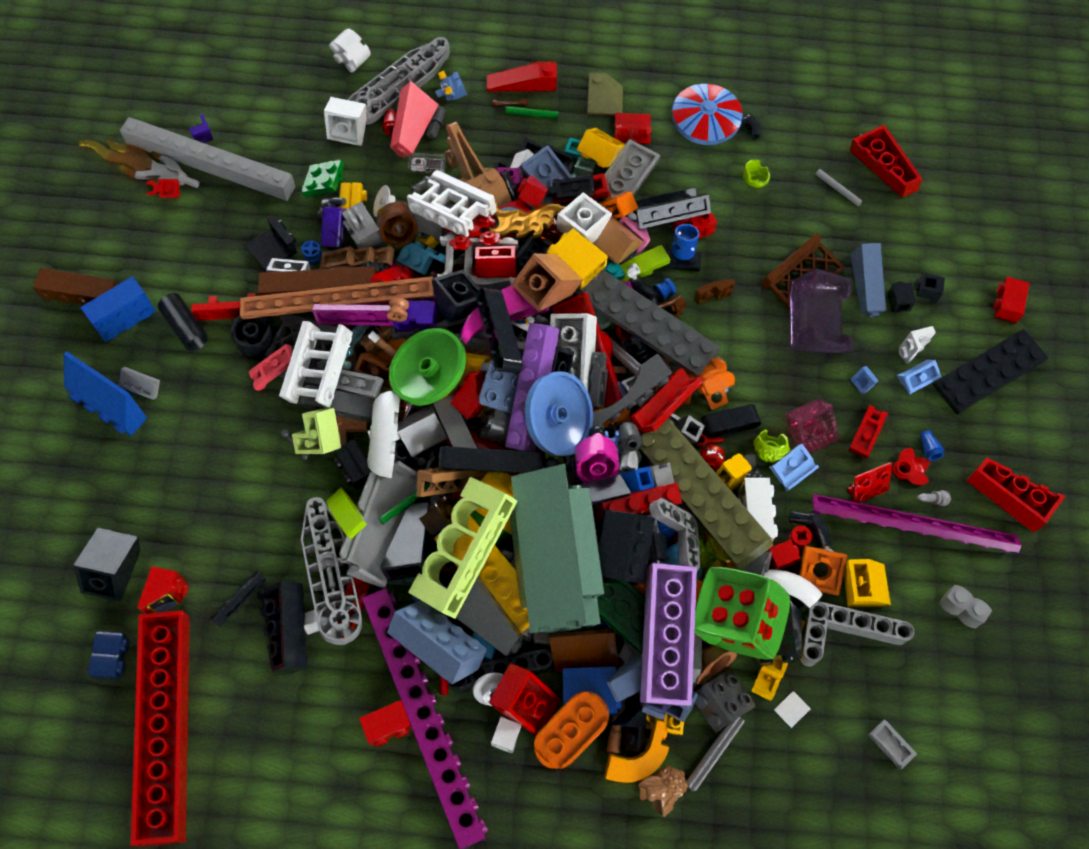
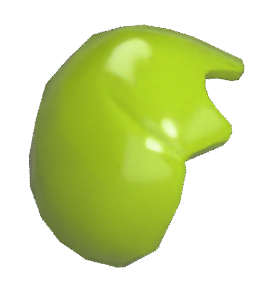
M750 160L745 165L742 177L744 182L750 187L762 188L768 184L770 174L767 167H761L759 160Z

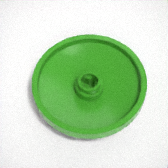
M431 328L416 333L401 345L391 362L389 381L393 391L403 401L412 405H427L442 399L455 388L463 375L466 365L465 348L453 333L445 329Z

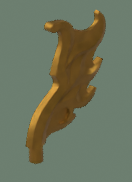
M495 202L497 211L493 216L498 219L499 226L496 229L489 228V231L499 233L500 236L517 232L516 238H522L528 233L534 232L533 238H537L542 235L543 227L549 229L552 226L554 216L565 207L560 206V204H544L530 212H524L523 210L501 211L497 208V203Z

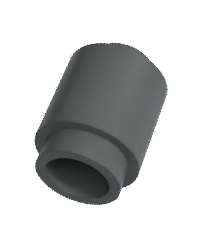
M631 422L621 424L618 432L623 449L626 451L639 449L642 445V438L637 426Z

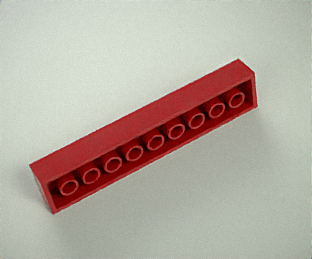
M183 610L139 614L131 846L135 847L186 842L190 616Z

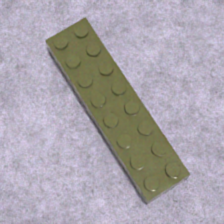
M669 418L656 431L641 435L642 445L638 450L651 466L670 462L674 483H678L682 503L737 570H742L773 546L769 534Z

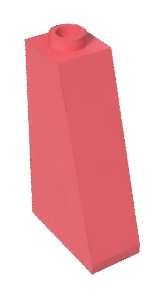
M413 82L408 83L401 89L390 148L403 158L413 154L438 107V104Z

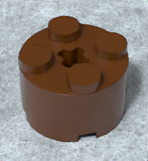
M392 202L378 210L377 226L384 242L395 247H402L414 240V236L418 232V224L413 212L404 202Z

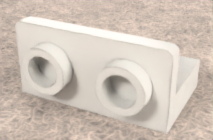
M933 326L911 331L899 346V355L904 359L905 364L910 363L917 353L921 352L925 345L931 341L930 339L936 333Z

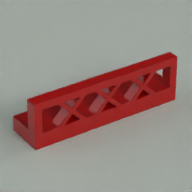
M683 368L678 369L669 378L670 381L660 387L630 417L639 432L642 434L656 431L702 384L703 380L701 377L690 379Z

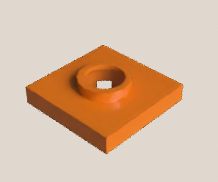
M805 545L799 576L811 582L821 592L839 596L847 554ZM823 562L827 565L828 573L826 576L817 577L814 575L813 568L816 563Z

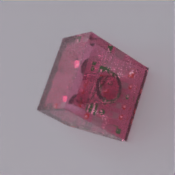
M819 398L785 413L790 433L798 445H804L809 454L839 440L833 407Z

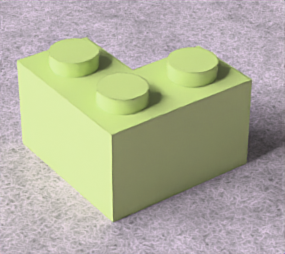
M320 408L302 414L305 430L292 434L295 454H325L341 448L334 408Z

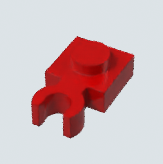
M158 179V183L155 181L146 182L147 185H152L154 188L152 192H147V195H157L159 193V198H180L179 179Z

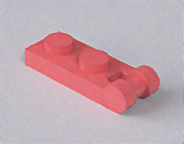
M285 344L249 371L256 391L264 389L267 383L288 369L293 353L291 345Z

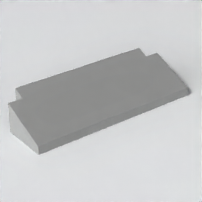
M400 461L394 462L392 478L382 477L370 471L358 502V509L367 525L352 539L346 535L340 549L341 562L350 565L346 575L381 588L386 586L387 579L382 573L380 566L406 509L384 525L379 522L378 518L417 490V472Z

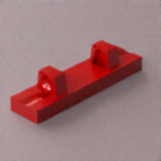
M248 294L247 297H254L256 294ZM209 296L208 303L192 304L191 311L197 321L237 318L240 316V301L219 302L217 296Z

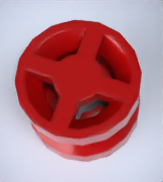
M797 526L790 533L788 540L791 539L793 545L795 544L799 550H803L804 546H808L811 542L812 533L805 526Z

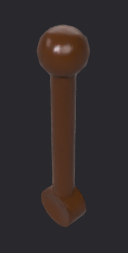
M522 99L521 101H497V100H493L491 104H492L493 107H497L498 105H520V104H521L522 106H527V105H528V100H527V99Z

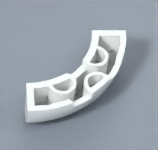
M394 391L380 394L373 403L367 460L368 468L373 473L386 478H392L395 441L397 440L400 397Z
M771 569L764 573V577L779 583L789 595L797 598L808 608L814 605L822 596V592L816 586L797 574Z

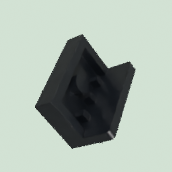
M534 232L529 234L522 248L516 251V267L522 270L534 253L547 254L548 248L553 243L541 237L533 238Z

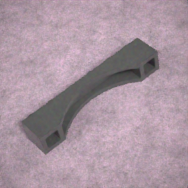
M658 353L640 366L632 388L620 401L608 408L593 412L592 426L599 425L605 428L603 425L608 420L611 422L615 421L621 416L619 412L623 409L630 410L638 404L636 400L641 396L645 399L654 392L652 389L655 386L659 385L662 387L670 381L668 377L672 372Z

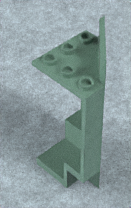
M565 463L512 476L513 498L517 500V503L510 515L520 605L521 609L528 610L530 633L545 632V634L586 630L601 624L597 597L604 594L590 489L582 488L581 485L568 487Z

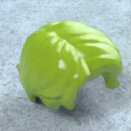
M765 429L754 440L755 452L761 460L774 463L781 460L790 451L788 437L785 434H780L778 438L768 436V431Z

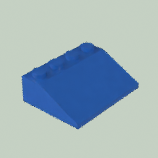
M67 351L64 353V388L69 392L68 397L75 403L79 401L83 403V407L90 413L94 411L98 413V417L106 424L109 422L114 424L113 428L119 433L123 434L126 432L132 436L147 417L131 395Z

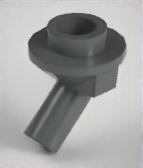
M339 197L324 198L321 201L322 207L346 205V199Z

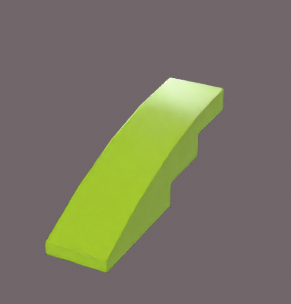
M662 245L657 246L621 264L620 266L625 272V278L620 281L626 282L630 280L627 271L628 267L634 263L640 269V273L636 276L640 275L642 278L651 275L654 269L669 264L671 259Z
M340 487L326 501L337 523L350 539L367 525L359 512L360 510L343 488Z

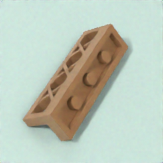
M442 468L420 470L417 473L416 496L425 497L463 491L470 477H475L476 480L481 481L482 476H485L488 472ZM462 479L457 486L454 484L455 480ZM425 481L430 482L431 485L424 491ZM447 481L442 488L438 485L439 482Z

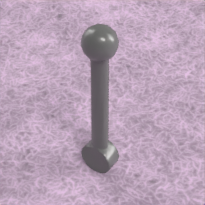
M283 429L281 431L282 437L287 438L294 446L289 431ZM301 454L303 460L310 458L309 454Z

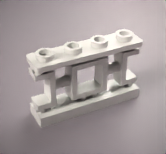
M438 170L432 174L433 180L430 179L428 181V191L423 195L414 192L412 195L409 194L407 196L408 207L413 213L421 215L427 220H431L441 227H445L465 237L469 236L468 230L474 229L472 220L478 214L487 217L489 214L493 215L497 211L494 196ZM450 200L456 202L451 209L444 206Z

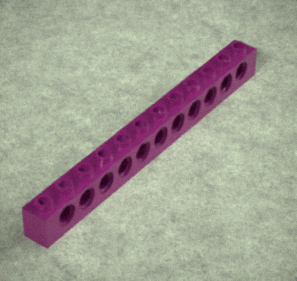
M385 588L363 597L362 600L459 849H465L485 840L484 833L488 832L484 820H478L475 811L479 810L474 797L469 798L467 789L470 788L466 775L461 777L458 768L462 767L458 755H452L450 747L453 746L449 733L444 734L441 726L445 725L441 713H436L433 705L437 703L432 691L428 693L425 687L426 684H429L424 671L420 673L417 667L420 664V660L396 639L387 637V631L395 613L393 606L397 605L393 593L388 594ZM382 611H390V615L387 618L379 617ZM398 649L406 650V654L402 658L395 657V652ZM413 669L414 674L410 678H404L402 676L404 670ZM420 689L422 694L419 698L414 699L410 697L411 691ZM422 709H428L430 715L426 719H420L418 717L419 712ZM429 730H437L438 737L435 740H428L426 738ZM439 750L447 753L446 759L441 762L436 761L434 758ZM448 771L455 773V779L451 783L443 781V775ZM455 793H461L464 796V800L460 805H454L451 802V798ZM465 814L473 818V822L469 827H462L460 825V818Z

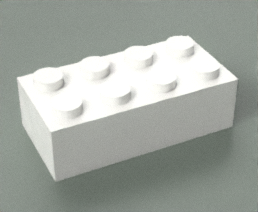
M588 313L551 314L550 326L559 329L556 346L574 351L570 374L577 377L589 393L591 390L590 373L593 368L591 358L593 352H595L597 317Z

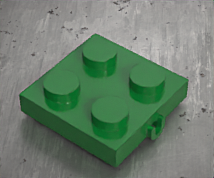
M342 160L310 165L301 191L303 196L309 197L336 192L339 180L343 179L344 163Z

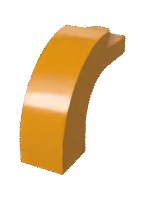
M654 718L650 738L644 752L633 757H623L609 753L604 777L608 780L628 783L642 780L654 773L665 760L669 750L666 744L661 743L667 737L668 727L665 726L666 722Z

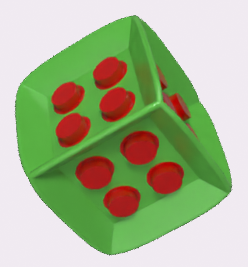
M711 567L704 578L697 600L694 632L707 643L724 650L760 659H774L779 650L790 608V596L779 583L764 576L736 569Z

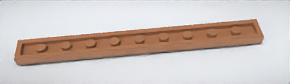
M433 276L240 298V317L242 319L313 312L314 304L377 305L389 303V300L394 297L412 301L435 298L432 284Z

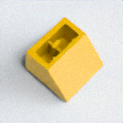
M871 559L848 560L843 574L848 608L890 606L884 564Z

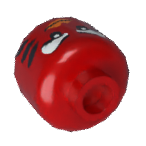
M714 444L706 445L700 450L702 458L716 473L723 462H725V451Z

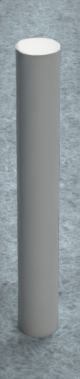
M821 169L816 172V176L856 206L862 203L860 198Z

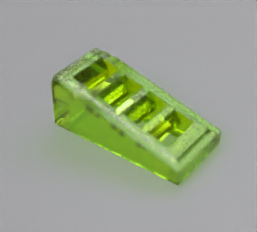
M698 524L700 567L706 569L717 561V556L708 533Z

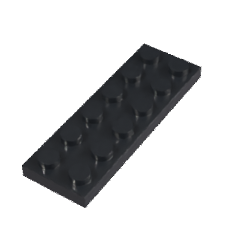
M1022 329L936 380L932 385L956 415L1046 362L1049 357L1025 329Z

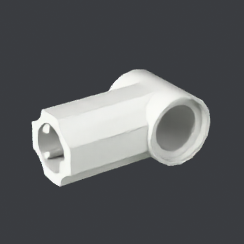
M620 443L618 445L620 455L619 470L627 472L638 469V463L642 460L639 450L626 451Z

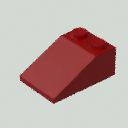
M510 663L488 703L536 736L540 729L552 718L561 699L531 671Z

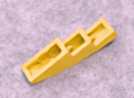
M802 620V630L805 624L804 620ZM774 661L773 665H761L751 691L771 701L774 698L788 663Z

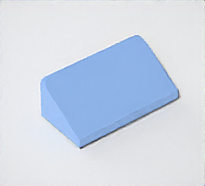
M926 360L898 374L897 378L906 391L911 394L940 379L941 374L936 360Z

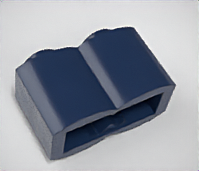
M96 632L89 662L88 676L92 678L120 679L121 674H124L126 662L123 661L125 652H128L130 646L127 635L114 632Z

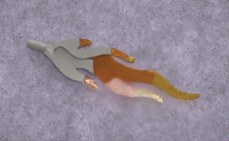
M107 139L106 143L111 149L127 153L120 154L106 149L95 141L84 140L78 142L79 145L94 148L106 161L132 167L134 170L120 165L119 169L135 179H149V181L157 183L158 179H179V185L187 184L195 188L199 187L200 182L189 178L172 158L158 154L155 151L151 152L153 157L163 164L155 162L142 149L133 145L113 143Z

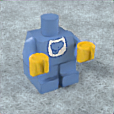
M445 71L438 73L441 79V89L435 91L438 98L445 95L447 100H454L467 95L458 72H454L450 77L446 76Z

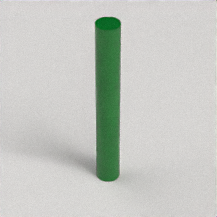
M506 106L505 113L558 119L559 111Z
M428 483L424 484V491L429 488L430 485ZM417 490L378 518L379 522L384 525L406 509L408 505L421 498L416 496Z

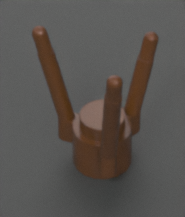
M677 295L660 303L659 307H666L671 314L675 313L674 317L678 318L683 315L682 310L686 308V302L681 295Z

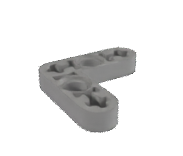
M661 498L651 502L649 506L651 515L657 521L678 531L680 566L697 567L698 571L700 568L698 523L695 517L665 499Z

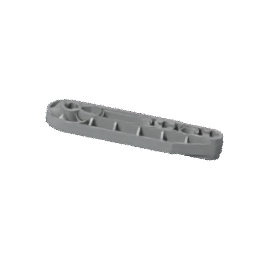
M437 37L430 43L409 51L348 98V101L366 104V125L376 122L385 115L388 109H393L398 105L402 87L413 82L420 88L436 75L445 60L449 58L450 46L448 40L444 37Z
M314 497L308 500L306 504L301 544L317 625L322 638L328 643L345 645L352 642L362 629L361 611L353 577L340 576L339 567L346 565V563L341 562L342 558L336 557L335 549L343 544L345 539L343 530L324 500ZM315 510H319L320 515L316 516ZM337 528L342 539H333L331 530ZM305 535H312L314 544L304 547ZM325 540L326 547H322L321 541ZM316 553L317 563L308 566L306 554ZM333 567L336 569L340 591H335ZM325 569L328 576L329 588L332 590V592L328 594L323 575V570ZM310 572H320L321 582L312 585ZM352 583L354 595L345 596L343 586ZM313 591H323L325 601L316 604ZM352 609L355 613L349 618L347 612ZM350 622L358 624L357 629H351Z

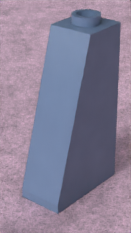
M881 243L861 244L850 254L861 315H868L869 318L879 317L881 313L886 311Z

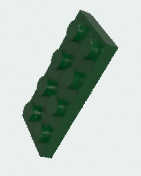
M602 577L604 594L597 597L599 616L642 655L645 597L628 581Z

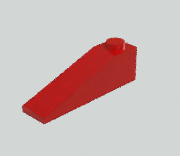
M537 61L487 75V92L556 91L557 87L556 61Z

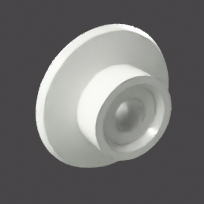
M384 185L379 190L375 198L373 207L375 217H377L379 209L395 202V196L390 195V188L387 185Z
M488 673L480 677L473 686L475 699L484 705L492 706L488 702L500 683L503 674Z

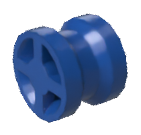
M312 240L305 242L301 248L304 260L308 261L309 264L319 263L322 257L320 245Z
M669 278L663 279L660 284L653 285V288L659 293L660 301L662 302L669 295L673 296L676 294V288Z

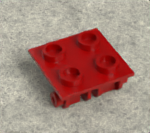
M615 113V139L622 143H627L630 139L638 144H650V114Z
M891 462L855 476L854 483L850 484L847 488V493L853 495V502H865L869 498L889 491Z

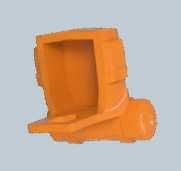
M720 357L713 358L699 376L703 382L698 387L700 394H704L711 410L728 403L724 389L735 384V377L733 373L727 371L725 361L722 358L720 359ZM686 371L690 379L696 378ZM719 392L721 394L720 402H712L711 395Z

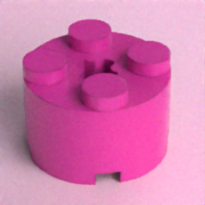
M596 433L575 446L577 475L583 482L618 475L619 458L617 447L612 440L600 433Z

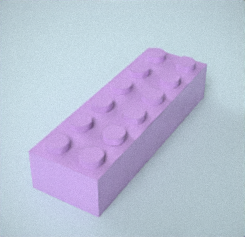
M657 563L647 566L640 703L692 706L697 567Z

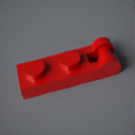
M869 405L848 451L867 459L888 413L883 410L880 412L874 406Z

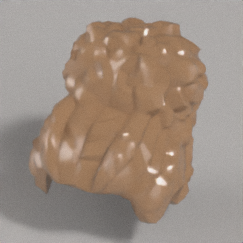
M666 766L657 771L654 776L650 775L639 780L640 799H648L649 802L653 803V808L656 812L665 817L673 810L674 802L679 797H682L683 793L687 790L688 783L685 781L684 772L671 766Z

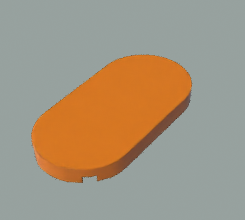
M583 691L573 695L540 729L535 737L534 751L540 763L552 769H561L569 766L605 729L609 720V709L604 699L590 691Z

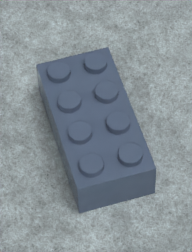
M422 600L395 611L387 631L389 635L451 684L477 671L487 651L478 640L473 639L461 627L456 626L445 615Z

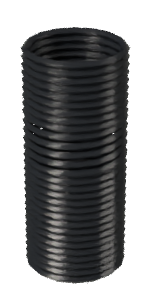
M171 293L162 297L157 307L185 349L195 351L203 347L208 341V336L180 295Z

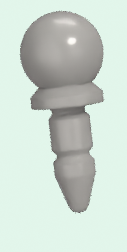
M940 490L933 491L931 494H920L917 496V499L923 502H931L932 505L947 506L951 501V496L947 491Z

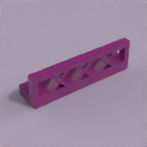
M314 304L312 309L318 325L394 326L393 320L387 317V312L390 309L389 305Z

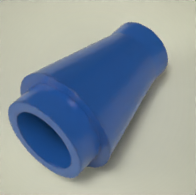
M930 430L922 432L920 438L925 457L929 461H936L944 456L942 445Z

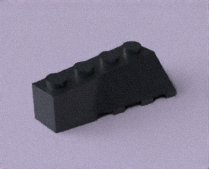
M279 581L257 592V598L262 600L263 607L260 608V613L266 620V626L263 629L264 634L269 637L270 641L267 649L272 672L296 673L307 668L303 583Z

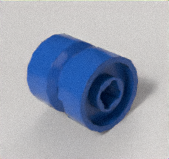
M681 224L675 229L671 252L676 258L688 260L694 257L699 239V230L695 226Z

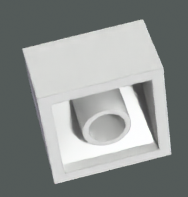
M331 97L324 109L327 139L361 146L367 120L366 104Z
M582 193L558 213L557 229L564 234L574 228L593 243L600 236L612 213L588 195Z

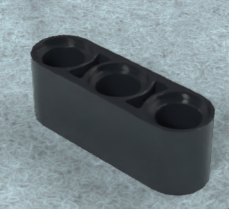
M754 404L710 413L701 418L702 424L705 425L706 437L710 439L754 429L761 425V420Z

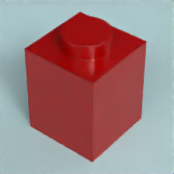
M791 539L767 550L772 552L770 561L772 570L785 569L795 565L800 559V551L795 544L793 545Z

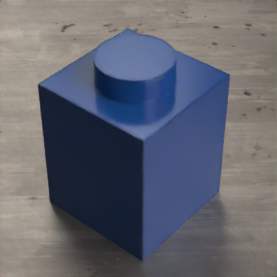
M650 466L618 474L623 478L630 493L655 487Z

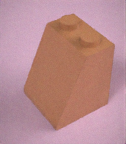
M534 253L511 285L537 311H541L571 296L583 279L557 254Z

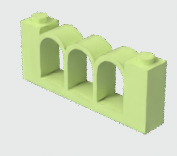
M472 477L469 478L460 495L463 498L453 508L451 515L453 524L446 526L439 534L437 539L438 551L433 552L425 560L422 574L418 573L408 592L453 618H456L517 503V500L506 493ZM483 508L488 510V513L476 534L469 530L468 518L474 510ZM462 535H470L474 539L461 561L453 553L454 544ZM452 561L458 564L459 567L448 588H446L439 581V573L447 562Z

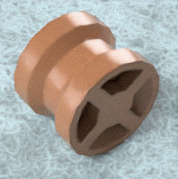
M399 297L391 298L389 300L390 309L387 312V317L397 322L407 320L408 314L406 310L409 309V302Z

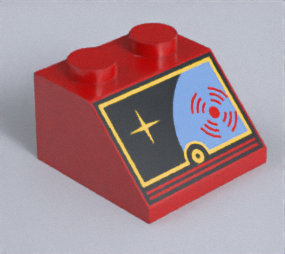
M151 566L137 608L144 614L171 610L181 604L183 597H186L189 589L188 582L177 571Z

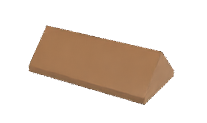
M611 216L598 239L592 244L618 265L639 248L643 241Z

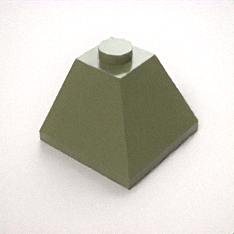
M589 73L587 115L615 116V113H622L623 86L608 74Z

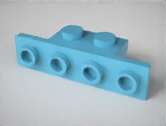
M415 241L414 244L411 242L403 246L396 261L426 275L433 259L445 264L446 256L442 253H439L437 256V251L429 247L425 250V245Z

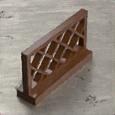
M817 233L761 282V285L765 289L768 287L793 314L845 269L838 259L820 242L822 238ZM817 248L823 253V258H815V250ZM802 261H810L811 269H802ZM815 262L823 263L824 271L815 270ZM827 263L834 264L838 270L836 272L828 271ZM790 272H798V280H790ZM802 273H810L811 282L802 281ZM815 274L824 275V282H815ZM777 283H786V291H780L775 285ZM790 284H798L799 293L790 292ZM803 285L811 286V294L803 293ZM790 296L799 297V304L796 307L790 302Z

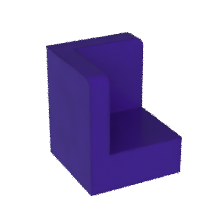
M200 114L202 124L189 128L193 139L202 143L213 141L214 139L203 114Z

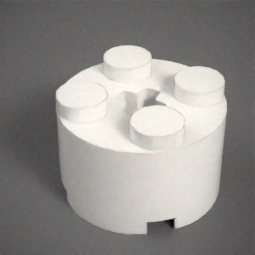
M345 29L329 44V47L334 52L333 58L339 64L341 62L344 63L346 68L353 73L368 59L371 53L366 44L362 45L360 42L362 38L351 29Z

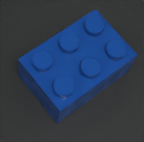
M133 276L80 307L105 342L116 338L118 334L132 328L136 323L156 312L147 295Z

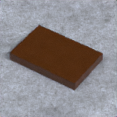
M613 628L549 633V642L556 673L563 672L564 668L614 666L620 668L619 651Z

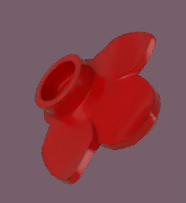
M907 448L900 452L898 461L894 463L892 471L898 479H907L913 485H925L929 482V479L924 472L929 467L930 461L915 457L913 449ZM899 468L904 469L905 473L901 472Z

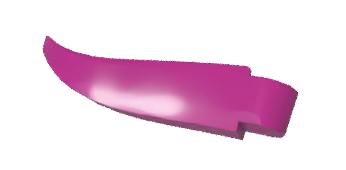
M512 285L501 290L511 321L545 313L550 309L547 307L537 311ZM478 307L469 315L462 327L461 338L465 344L476 334L484 331Z

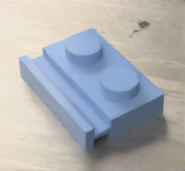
M799 444L769 468L779 482L784 485V489L788 491L819 467L813 462L814 459L804 445Z

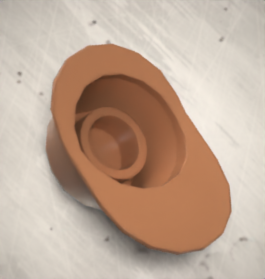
M709 645L702 650V673L697 679V685L704 684L717 672L729 666L736 659L737 653L724 650L715 645Z

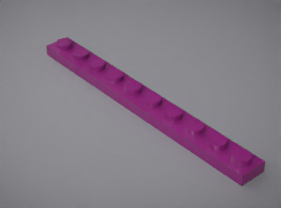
M813 494L811 500L812 510L819 514H832L843 519L851 518L862 523H876L882 527L890 526L902 531H915L922 535L930 534L942 539L959 540L965 544L974 543L985 548H998L1005 552L1013 551L1019 553L1022 546L1018 536L1014 534Z

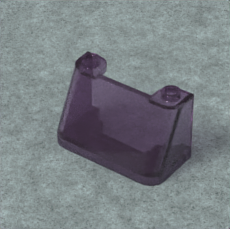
M816 268L793 281L791 285V345L793 349L804 352L847 354L853 351V339L849 335H842L841 302L851 295V279Z

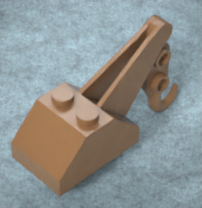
M453 122L446 125L448 132L446 140L449 150L445 151V157L452 169L459 166L462 176L459 180L494 196L497 208L511 203L512 200L505 181L495 168H483L464 137L458 123ZM467 159H468V161H469V163H470V165H471V167H472L474 173L471 172L470 167H469V164H468V162H467Z

